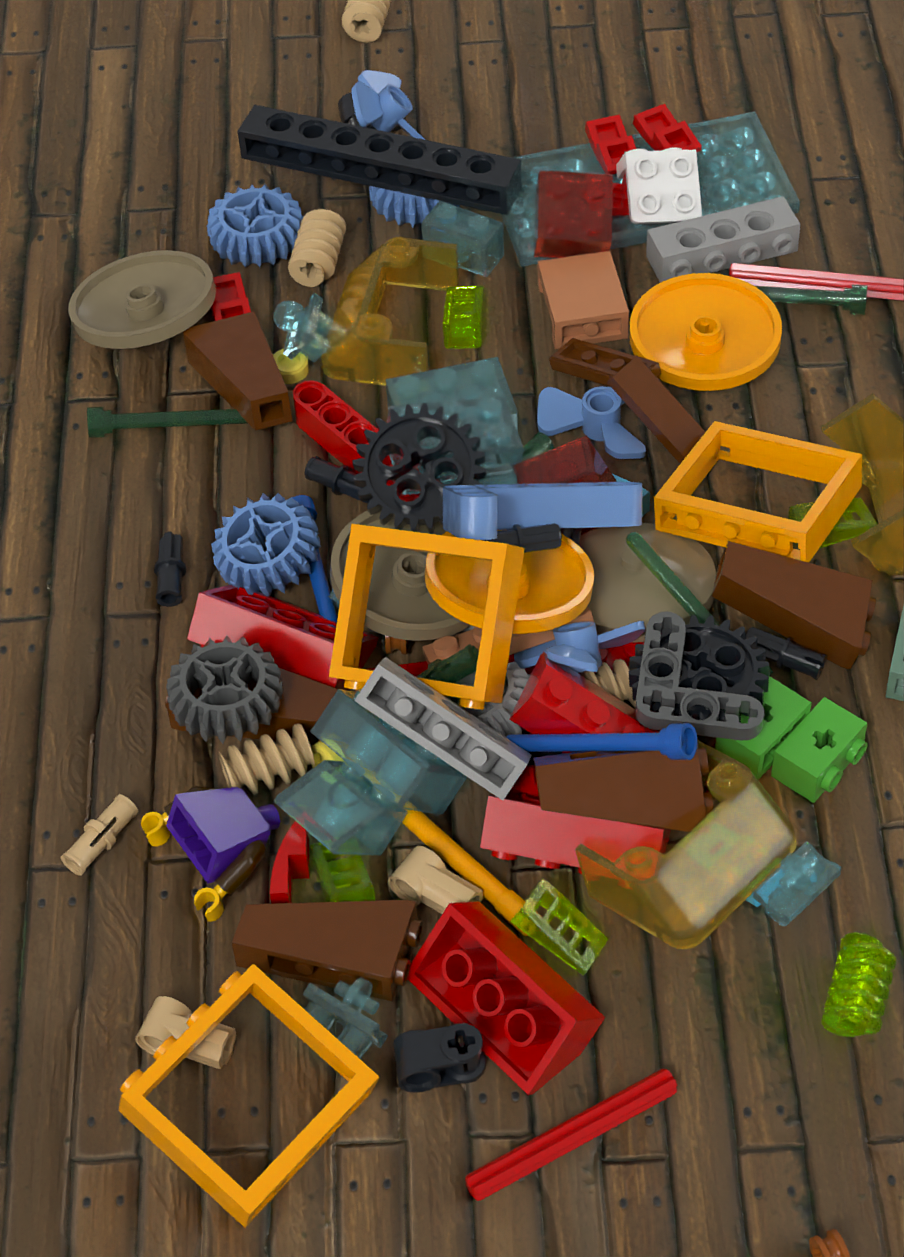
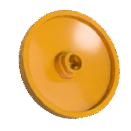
M694 273L665 280L649 289L638 300L630 318L629 339L634 355L659 362L661 374L657 378L691 390H724L748 383L763 374L771 366L778 355L781 345V317L770 298L748 282L722 274Z
M447 531L442 534L443 536L456 537ZM561 534L562 542L559 548L524 553L513 634L537 633L558 628L577 618L588 606L594 584L593 565L584 550L565 535ZM427 553L425 583L429 594L443 610L453 617L472 626L483 628L492 561Z

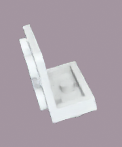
M667 148L662 151L633 149L625 152L616 164L617 179H623L624 174H626L629 217L633 224L676 223L702 216L696 150H683L681 148Z

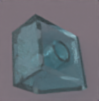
M344 759V761H322L280 792L274 800L281 809L333 854L382 855L408 813L395 802L397 796L394 792L383 785L374 784L366 777V769L350 759Z

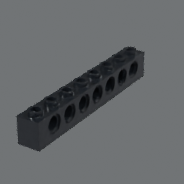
M254 105L237 131L241 159L508 215L522 188L521 159Z

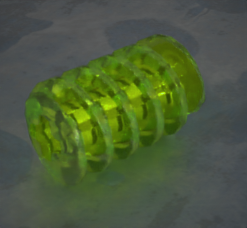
M853 932L846 934L841 939V950L837 955V965L834 967L833 981L830 983L829 997L826 999L825 1013L822 1015L821 1020L826 1030L843 1037L870 1035L881 1031L882 1021L880 1017L885 1013L886 1005L884 1001L888 999L890 991L887 986L892 983L893 973L891 970L895 968L897 961L895 955L884 948L882 942L877 938L865 933Z

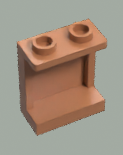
M610 251L538 261V288L541 293H544L551 317L552 340L555 349H560L571 338L593 344L628 339L629 310Z

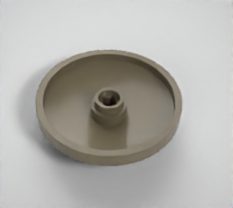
M172 250L144 252L116 260L92 273L72 294L68 305V312L75 332L80 338L92 345L111 349L142 347L169 339L199 321L214 302L216 285L208 264L193 254Z
M367 510L358 515L344 527L335 541L331 555L330 578L334 593L339 602L351 524L395 529V519L393 518L384 526L380 523L379 517L382 510L372 515ZM440 521L436 522L434 534H444L446 531L443 529V525ZM405 524L402 530L411 531L410 524ZM420 525L418 532L430 534L426 525ZM376 546L364 626L389 637L424 641L451 636L469 627L470 624L447 613L429 594L425 583L427 552Z
M642 523L640 526L600 527L581 535L579 546L589 557L594 569L593 591L588 607L592 612L597 635L631 623L644 621L645 632L633 641L644 642L648 621L654 614L667 611L676 613L683 619L686 625L690 623L691 615H695L698 621H700L711 608L714 601L712 593L716 569L710 554L696 540L655 530V524Z

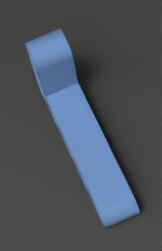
M642 483L443 486V529L459 538L474 540L497 539V530L512 529L514 524H519L521 528L552 523L558 524L559 528L631 527L642 525Z

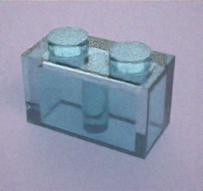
M440 200L422 221L423 253L426 256L484 277H488L504 256L503 222Z

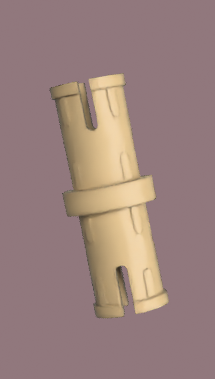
M119 794L116 796L114 801L96 820L91 819L84 826V833L61 856L63 864L76 875H83L87 867L104 849L110 850L115 845V837L139 813L136 805L124 795ZM110 824L104 833L90 846V843Z

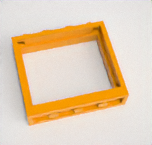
M714 421L654 496L655 530L726 547L727 542L731 541L809 563L862 487V454ZM720 446L730 448V452L720 450ZM719 459L827 484L801 522L691 496ZM793 542L798 543V549L800 550L793 549Z
M351 524L329 677L345 679L344 688L361 690L374 671L358 668L376 546L492 561L474 686L416 678L445 697L460 698V707L484 710L485 702L502 703L525 548L505 543Z
M254 964L243 974H240L238 971L234 972L219 989L221 996L210 1007L206 1003L202 1004L190 1016L186 1023L189 1028L178 1039L174 1036L166 1039L153 1055L156 1061L144 1073L137 1069L126 1079L120 1088L123 1094L120 1098L118 1110L245 1228L368 1098L379 1079V1076ZM250 993L344 1077L348 1083L245 1191L145 1098Z

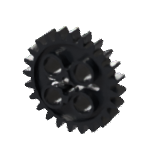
M423 403L420 413L414 414L410 404H406L405 416L400 417L394 409H391V421L389 423L380 418L375 419L379 430L377 433L370 430L364 431L369 445L357 444L356 446L358 454L364 458L353 460L354 470L362 472L353 476L355 486L363 487L358 492L360 500H371L367 505L368 513L372 515L382 510L379 519L383 526L393 518L395 519L394 526L397 530H402L405 524H410L411 531L418 532L420 525H426L428 532L434 534L435 523L440 521L443 525V486L482 485L476 480L487 477L486 468L478 466L486 462L485 452L476 451L481 446V441L479 437L469 438L472 433L469 423L458 428L460 422L459 414L454 413L446 420L443 406H440L435 414L432 415L429 414L427 403ZM427 437H435L440 440L438 446L432 449H424L419 445ZM447 453H453L451 458L444 457ZM390 454H398L403 457L402 461L396 466L390 467L382 463L384 458ZM420 464L423 469H426V472L419 474L413 467ZM447 471L453 472L458 476L453 483L447 485L441 484L436 480L440 474ZM389 480L395 481L393 485L389 486L386 484ZM407 489H416L420 492L419 497L411 502H405L399 498L401 493Z
M691 615L690 623L685 625V645L679 687L748 695L754 697L763 705L764 693L769 690V662L765 661V649H757V637L745 639V627L743 626L731 631L730 620L728 619L720 626L714 625V618L711 615L706 619L705 624L699 623L697 617ZM670 629L662 630L660 648L668 649ZM636 644L635 656L630 657L629 687H632L633 701H636L644 644ZM662 662L652 664L648 669L656 677H666L673 672L671 666ZM657 701L652 702L650 711L659 712L661 703ZM675 703L674 716H679L680 704ZM694 705L687 710L689 716L696 720H705L712 715L710 709L704 705ZM720 709L719 721L724 722L725 709ZM740 712L739 722L741 723V714L749 716V713Z

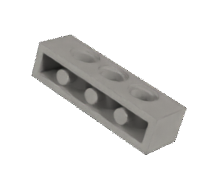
M782 196L648 229L646 257L660 283L686 274L713 273L729 269L732 263L749 264L797 252L800 223L786 199Z
M387 657L377 665L354 700L501 800H504L532 756Z

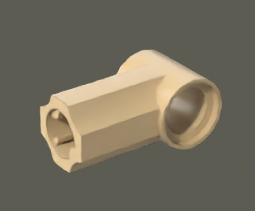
M416 846L388 879L389 887L401 900L416 901V906L422 902L443 914L449 903L475 901L481 903L483 899V890L447 870L441 858L424 846Z
M157 997L136 1035L135 1040L144 1051L154 1055L166 1039L170 1036L178 1039L189 1028L186 1023L192 1015L191 1010L185 1004L171 997ZM219 1023L185 1058L221 1069L222 1066L227 1065L233 1053L237 1037L235 1028Z

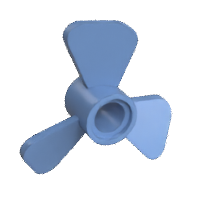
M372 70L363 71L357 78L358 82L352 87V98L359 124L362 127H367L371 124L375 129L385 132H391L399 125L409 137L424 139L404 120L412 111L413 106L409 98L400 90V78L390 73Z
M547 387L540 392L537 427L542 435L553 436L582 426L583 433L588 438L595 441H604L605 450L612 457L618 459H639L645 457L646 454L645 445L621 426V405L625 402L612 387H594L584 394L583 399L553 387Z
M584 621L566 624L553 629L554 640L517 652L514 655V660L520 668L535 666L540 655L545 652L548 659L566 665L577 673L585 671L598 672V668L602 666L600 649L618 647L633 642L645 632L644 621H638L597 635L595 622Z

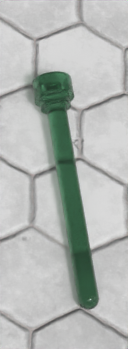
M852 284V288H844V291L755 286L766 294L772 302L843 306V310H850V314L865 315L868 285Z
M104 407L87 408L89 438L105 437V433H113V429L248 424L236 409L112 414L111 410H104Z
M631 532L626 537L628 547L690 616L695 615L699 623L705 624L706 619L711 615L710 612L639 533ZM714 618V625L720 626L718 621ZM769 667V676L771 677L774 672Z

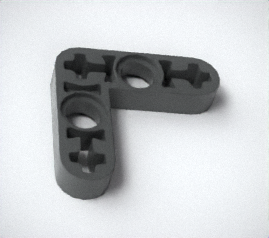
M669 611L654 614L649 619L646 628L636 695L635 712L639 723L653 730L667 728L672 723H690L695 728L696 734L701 736L733 740H750L757 737L762 730L765 714L764 707L754 697L679 687L685 645V622L679 615ZM663 629L671 630L668 649L660 648ZM662 662L671 666L673 672L666 677H656L648 669L652 664ZM652 702H660L659 712H651ZM675 703L680 704L679 716H674ZM694 705H704L710 709L712 715L705 720H696L689 716L687 710ZM720 709H725L724 722L719 721ZM740 712L749 713L748 723L739 722Z

